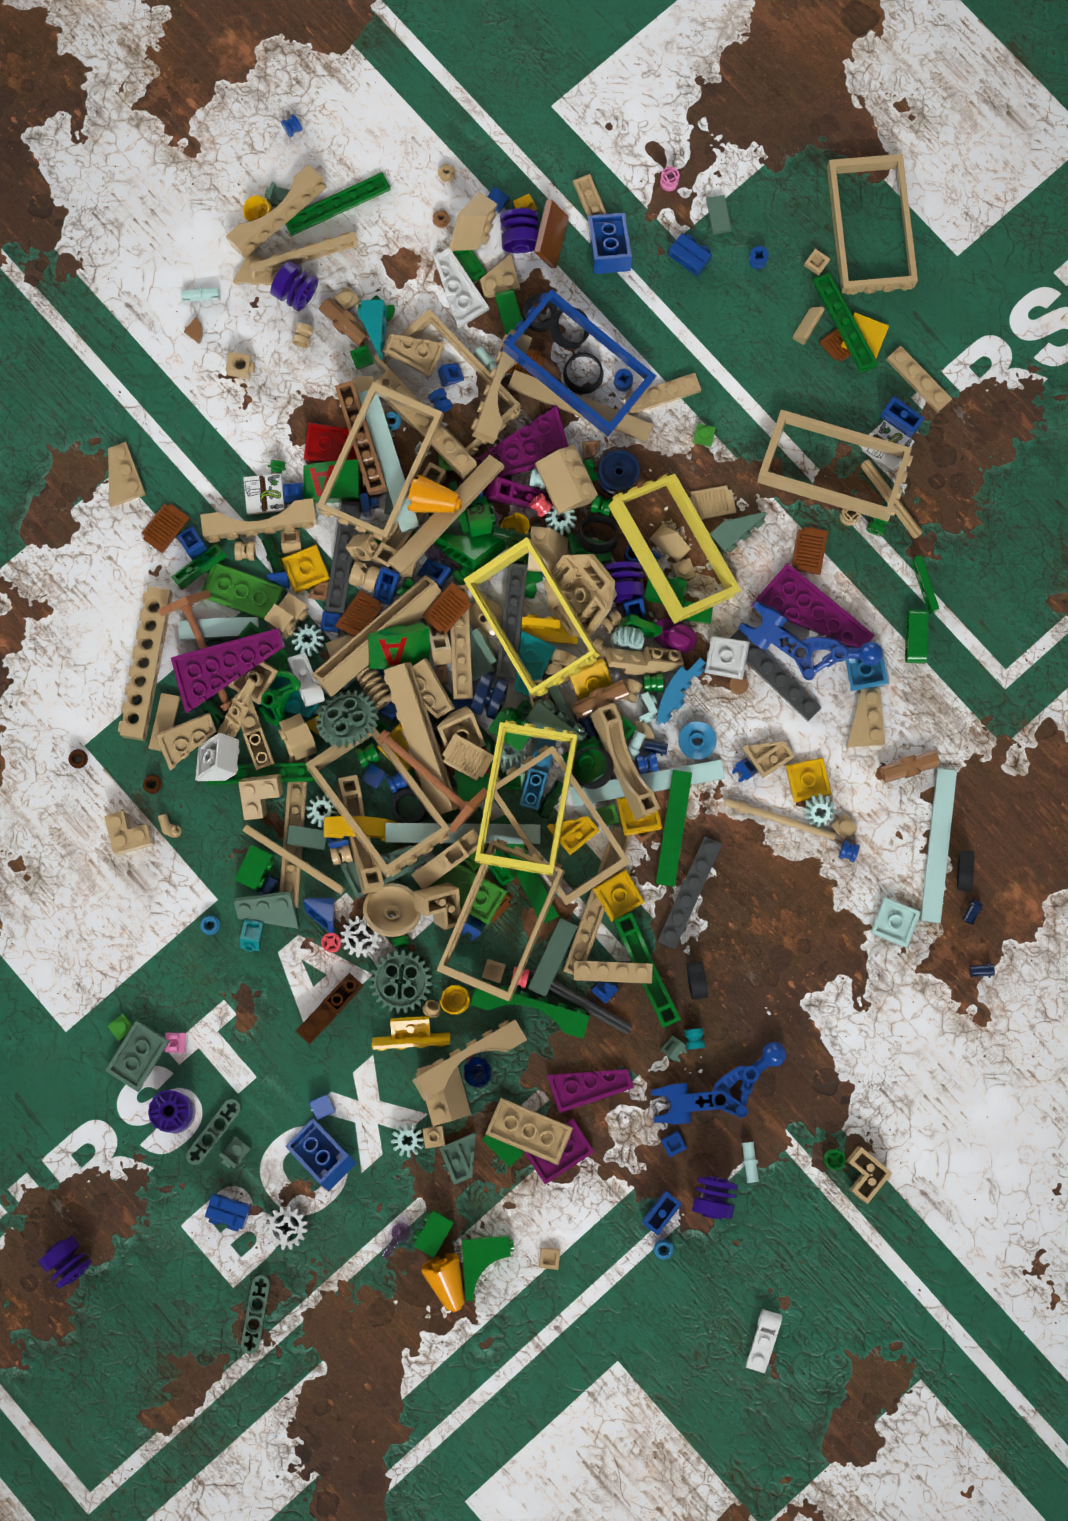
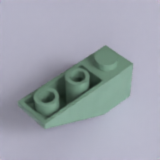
M762 512L724 521L710 533V536L723 555L727 551L731 553L738 546L737 542L741 539L745 541L752 534L750 532L755 527L758 529L766 522L764 519L767 513Z
M542 698L538 701L525 718L526 721L536 725V728L539 729L552 727L557 732H563V730L573 731L579 740L584 739L588 735L583 726L571 721L568 714L557 710L554 703L548 699Z

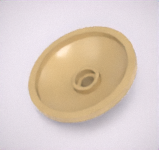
M384 884L382 891L369 893L363 904V915L366 923L373 931L383 936L396 937L407 934L416 927L421 917V913L415 910L414 891L401 884Z

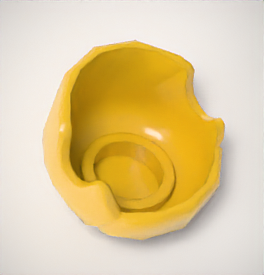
M259 195L251 196L244 202L242 208L243 216L249 222L259 219L272 211L271 203Z
M515 512L511 516L505 517L500 527L506 529L513 528L517 532L528 534L530 522L525 515Z
M451 985L443 991L440 1005L449 1014H461L469 1007L470 994L466 988L460 985Z

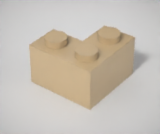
M288 592L279 606L273 605L264 620L272 630L280 628L282 637L287 639L289 636L292 637L293 633L297 631L298 627L296 626L298 623L306 619L309 614V608L305 603Z
M300 713L279 722L281 729L278 732L282 741L284 740L289 756H294L296 762L317 753L314 738Z
M281 774L248 777L238 782L244 820L260 819L266 816L267 807L265 799L280 797L284 793Z
M124 811L104 816L114 854L121 855L155 846L151 827L147 824L131 828L128 814Z
M446 882L414 891L416 911L426 917L433 915L434 923L445 930L455 927L461 913L459 888Z
M857 1146L846 1160L849 1165L861 1174L849 1190L864 1203L868 1204L891 1176L892 1172L860 1146Z

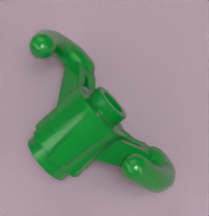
M277 669L278 673L276 676L289 679L291 684L281 689L266 690L261 697L264 706H260L258 710L267 722L280 726L279 722L286 720L284 708L288 698L292 693L300 690L301 682L291 672ZM266 708L272 709L275 718L267 712Z

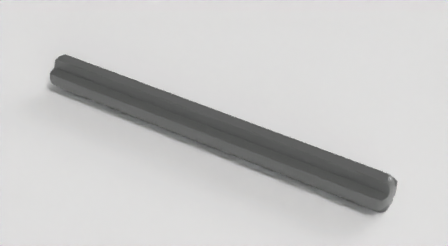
M531 969L528 976L530 979L533 978L536 969ZM553 980L549 990L625 1034L630 1032L632 1026L629 1023Z

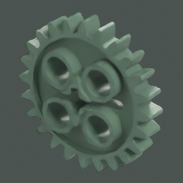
M349 690L346 695L340 692L338 698L333 695L332 701L326 700L327 706L321 705L323 711L318 712L320 718L316 719L318 723L316 727L326 743L329 742L331 746L336 744L340 748L344 744L345 748H348V745L351 743L355 747L356 741L362 744V738L369 739L367 733H374L372 727H377L376 720H379L378 710L370 696L366 697L363 692L360 695L356 690L352 695Z
M395 950L393 957L387 953L388 959L385 960L380 957L381 965L375 963V966L378 968L377 971L371 970L375 977L369 978V980L374 982L369 987L376 990L372 996L378 995L379 998L376 1002L383 1001L382 1008L389 1005L390 1012L396 1008L399 1014L401 1008H403L404 1012L407 1013L408 1007L415 1011L414 1005L422 1006L420 1000L427 1001L424 994L431 993L427 986H432L433 984L427 982V979L432 978V975H426L430 968H423L426 962L422 961L419 963V955L412 958L413 952L406 956L405 950L402 951L401 955ZM403 964V979L406 980V984H402L401 999H398L399 984L396 983V980L400 979V967ZM390 966L397 968V974L393 977L387 974V969ZM411 967L417 970V975L414 978H408L406 975V971ZM389 985H393L396 989L393 996H387L385 993V989ZM408 987H413L415 990V995L412 998L405 996L404 992Z

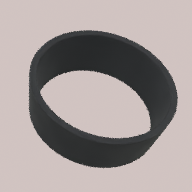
M575 308L588 319L587 315L582 310ZM558 310L551 317L549 325L553 340L559 346L566 349H574L580 346L588 338L589 333L584 330V337L580 342L566 340L559 330V318L563 312Z
M586 352L577 353L570 357L563 369V380L566 386L578 394L594 392L600 387L604 377L603 368L598 358ZM578 357H589L595 360L600 366L599 378L590 386L582 387L575 385L567 375V365L570 361Z
M602 514L590 515L582 521L577 533V540L580 546L590 553H608L618 543V528L616 523L608 516ZM600 522L610 526L615 531V536L608 542L595 543L584 536L582 528L589 523Z
M583 748L575 754L572 775L585 788H600L612 777L614 770L613 760L601 748ZM595 749L605 757V774L597 782H581L575 775L576 760L583 752Z
M974 850L960 851L957 868V890L971 893L974 878Z

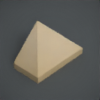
M663 525L649 539L676 562L681 561L691 549L678 532Z

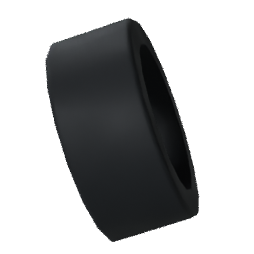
M535 294L524 303L522 309L524 322L528 318L526 314L533 305L539 303L538 299L542 294ZM549 301L547 306L551 310L550 318L543 323L533 321L528 328L536 332L549 330L551 317L558 311L557 307Z
M411 788L398 791L391 801V812L399 823H420L427 813V809ZM405 796H413L420 803V811L413 818H405L398 811V803Z
M703 962L687 963V978L692 1000L707 998L708 991Z

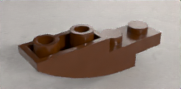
M349 973L295 1032L310 1045L334 1021L364 985Z

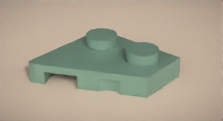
M475 1133L439 1148L454 1185L473 1177Z

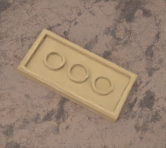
M500 1098L486 1135L559 1165L573 1128Z

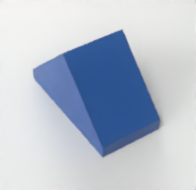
M193 526L177 535L192 561L207 550Z
M427 559L417 575L421 578L425 575L428 576L442 590L452 576V573L448 566Z
M382 566L373 598L391 605L395 596V590L401 581L400 573Z
M642 596L623 602L622 609L625 617L634 614L647 621Z
M306 898L304 900L305 912L332 934L335 924L334 898Z

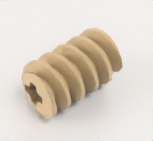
M366 668L356 676V680L360 683L359 685L365 695L370 696L371 700L374 701L377 710L382 709L391 702L390 695H388L391 691L389 688L385 689L387 684L382 682V676H378L380 674L379 670L372 671L373 669Z

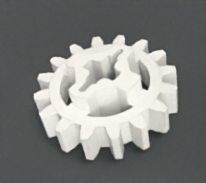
M356 916L355 922L349 919L350 925H343L346 931L340 933L345 936L341 940V943H346L344 950L350 948L349 954L352 955L356 952L357 958L361 954L367 958L368 952L375 954L373 949L380 948L377 942L383 941L381 938H378L380 934L373 931L374 935L368 933V924L364 916L362 920ZM360 924L356 931H351L354 926ZM361 932H363V934L369 937L370 939L366 938L363 939L362 942H360V940L353 935H360ZM349 938L356 942V949L350 944ZM368 942H373L369 948L364 949V945Z
M281 1206L280 1212L277 1210L273 1211L274 1217H267L271 1222L265 1224V1227L269 1228L265 1235H271L268 1241L274 1240L275 1248L280 1244L282 1250L286 1248V1245L291 1250L294 1243L297 1246L300 1245L299 1239L305 1240L306 1237L303 1233L308 1232V1229L304 1228V1225L308 1221L302 1220L305 1216L304 1214L298 1215V1208L293 1212L291 1206H288L287 1210ZM284 1215L282 1222H275L279 1216ZM293 1217L297 1219L299 1225H296L294 1223V1221L292 1220ZM286 1223H288V1227H291L292 1229L287 1231V1233H285L284 1228L280 1227L284 1226ZM274 1231L280 1234V1239L275 1235ZM292 1233H298L295 1239L289 1241Z

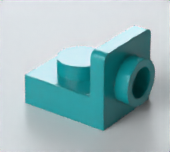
M244 919L240 935V948L246 951H260V940L264 922Z

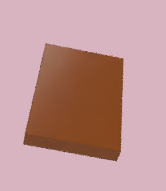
M553 200L546 201L534 252L550 268H557L569 216Z

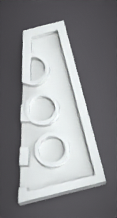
M449 248L434 256L441 282L457 328L459 329L488 311L489 306Z

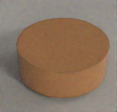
M744 676L743 680L732 678L729 682L731 692L736 695L745 693L749 686L748 680Z

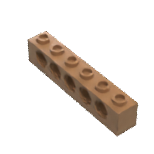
M353 380L335 386L349 433L362 407ZM365 417L353 446L370 497H374L389 491Z

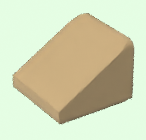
M300 529L290 532L281 531L283 554H292L302 550Z

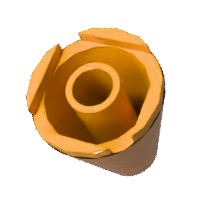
M417 474L416 477L418 479H413L408 499L412 501L411 505L407 507L408 511L456 513L457 510L461 509L463 499L460 498V494L423 475Z
M448 1253L445 1254L446 1258L440 1259L438 1256L429 1260L422 1266L421 1271L445 1309L457 1312L462 1309L465 1303L460 1260L458 1254Z

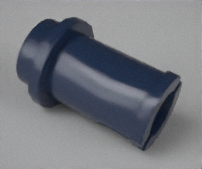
M587 716L579 720L578 723L585 728V732L588 733L586 736L588 739L593 736L597 738L599 735L591 722L592 718L589 719Z
M646 739L644 752H655L661 754L660 756L667 754L668 744L665 741L661 743Z
M268 875L262 889L258 891L259 895L272 894L279 880Z
M975 899L969 902L970 906L962 918L963 921L971 925L974 924L980 910H983V904Z
M989 962L986 965L969 966L971 978L983 976L991 978V976H995L994 964Z

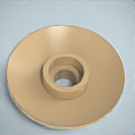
M486 600L502 627L503 611L501 607L493 601ZM474 603L469 609L472 629L475 630L481 626L487 638L495 636L496 634L488 620L486 622L481 621V617L484 614L478 603Z

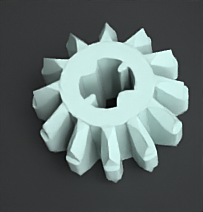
M553 505L552 511L546 514L548 517L545 518V523H549L547 528H554L553 530L556 532L560 531L561 535L564 534V530L568 534L571 533L570 528H575L576 524L574 522L577 521V517L572 516L575 513L574 509L558 515ZM564 517V520L558 522V519Z
M305 624L304 630L299 626L297 629L300 633H293L296 639L292 640V644L296 645L294 648L296 651L301 650L300 654L307 651L310 657L313 650L316 654L319 653L317 647L323 648L324 645L321 641H324L325 638L320 636L322 633L321 629L316 630L315 625H312L309 629L308 624ZM306 637H308L309 639L311 638V641H312V642H311V643L306 642V641H305V638H306Z
M634 626L615 628L612 646L616 649L640 651L644 644V632L639 628H634Z
M506 743L503 746L499 769H502L504 773L515 766L517 769L524 765L522 761L525 760V751L519 752Z
M819 794L818 799H816L812 795V802L809 800L805 801L808 807H803V811L806 813L804 817L805 819H810V825L816 822L817 827H820L821 822H823L827 826V819L830 821L834 820L832 815L836 814V810L833 809L835 804L830 802V797L828 796L823 799V795ZM821 808L823 812L818 813L817 809Z
M317 795L316 803L312 799L310 800L313 807L307 806L306 808L308 811H312L307 814V817H314L311 823L315 824L318 821V827H322L325 817L339 816V812L333 811L336 808L326 795L323 796V800ZM321 807H325L327 813H324L323 816L318 812L319 808L322 809Z
M406 1123L405 1131L401 1126H398L400 1134L397 1132L392 1133L393 1136L398 1137V1139L391 1140L393 1144L398 1143L393 1150L397 1151L401 1148L400 1156H403L404 1152L407 1151V1157H411V1150L417 1155L418 1150L415 1147L423 1148V1145L419 1144L418 1141H424V1137L418 1138L417 1136L422 1133V1130L420 1129L415 1133V1124L409 1130V1124ZM405 1135L407 1137L412 1136V1145L403 1143Z

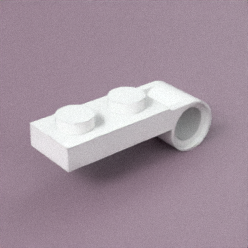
M306 653L287 658L292 674L301 682L299 693L304 705L307 707L325 701L321 686L318 685L311 675L313 670Z
M762 1309L758 1320V1328L746 1362V1368L762 1373L766 1372L781 1325V1314Z

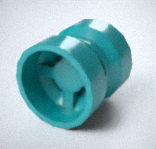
M703 1028L684 1030L685 1037L689 1040L686 1043L687 1050L706 1048L705 1041L701 1039L704 1035Z

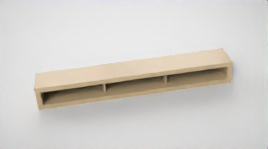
M425 575L311 674L322 690L332 697L369 665V633L398 624L406 627L417 623L423 618L424 613L442 594L436 582Z
M402 663L384 670V680L390 688V698L396 706V716L402 724V734L408 742L409 754L453 791L412 663ZM414 769L417 777L420 779L421 790L440 815L459 809L453 801Z

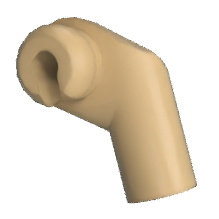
M167 814L158 816L163 834L172 838H177L181 835V827L170 824Z

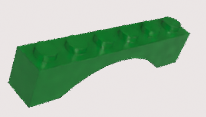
M632 912L614 920L613 923L631 963L653 964L652 984H641L661 1028L680 1021L678 1012L652 961Z
M504 986L500 987L501 989H504L506 991H508L509 989L508 987ZM475 988L471 1006L488 1011L507 1005L532 1007L551 1017L559 1025L563 1033L581 1039L584 1038L590 1017L586 1015L587 1011L575 1008V1011L567 1009L568 1005L558 1002L556 1006L548 1004V999L538 997L537 1000L531 999V994L521 991L519 995L514 993L511 1001H506Z

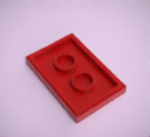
M308 423L303 460L318 463L337 461L349 436L348 428ZM353 445L346 460H358Z

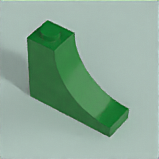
M443 532L433 543L436 549L472 572L489 563L506 549V541L491 537V533L472 537L471 535L456 536Z
M509 1235L462 1239L466 1301H474L476 1283L482 1272L490 1264L499 1259L511 1257V1252H514V1240H510Z

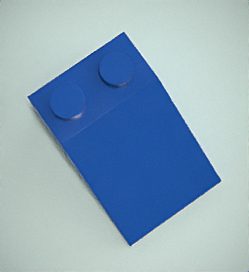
M625 213L589 215L588 224L594 274L631 271L632 254Z
M314 1118L285 1146L327 1191H330L357 1164Z

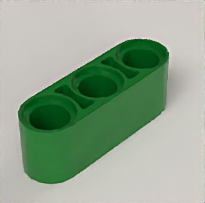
M513 289L495 293L505 334L508 335L511 329L517 331L515 327L522 320Z
M908 609L906 616L905 662L926 664L928 610Z

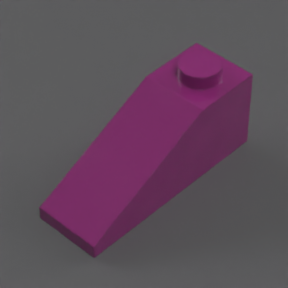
M498 477L494 478L488 485L486 498L502 504L531 509L529 504L537 495L543 493L547 500L548 493Z

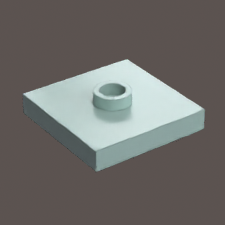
M884 897L870 933L908 948L921 911Z

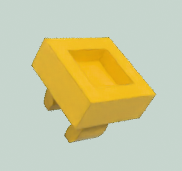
M530 194L513 201L515 209L527 208L538 212V208Z

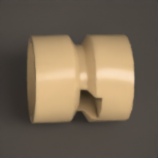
M355 561L350 573L349 584L356 587L362 585L365 590L374 592L381 568L375 566L367 567L366 563Z
M556 649L551 658L553 663L548 665L545 675L550 678L578 658L568 652ZM569 676L564 678V684H568Z

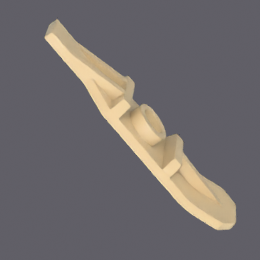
M248 678L241 692L235 695L217 734L223 733L233 738L236 737L250 708V696L256 685V682L251 678Z

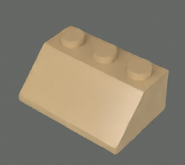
M479 191L458 213L449 249L452 251L478 250L482 245H486L491 237L489 233L494 226L492 222L497 215V203Z
M575 445L559 449L535 463L558 515L590 504L597 497L598 494Z
M432 1064L425 1067L418 1068L417 1071L419 1072L424 1068L430 1070L434 1066ZM458 1066L449 1077L445 1089L426 1100L433 1126L471 1115Z

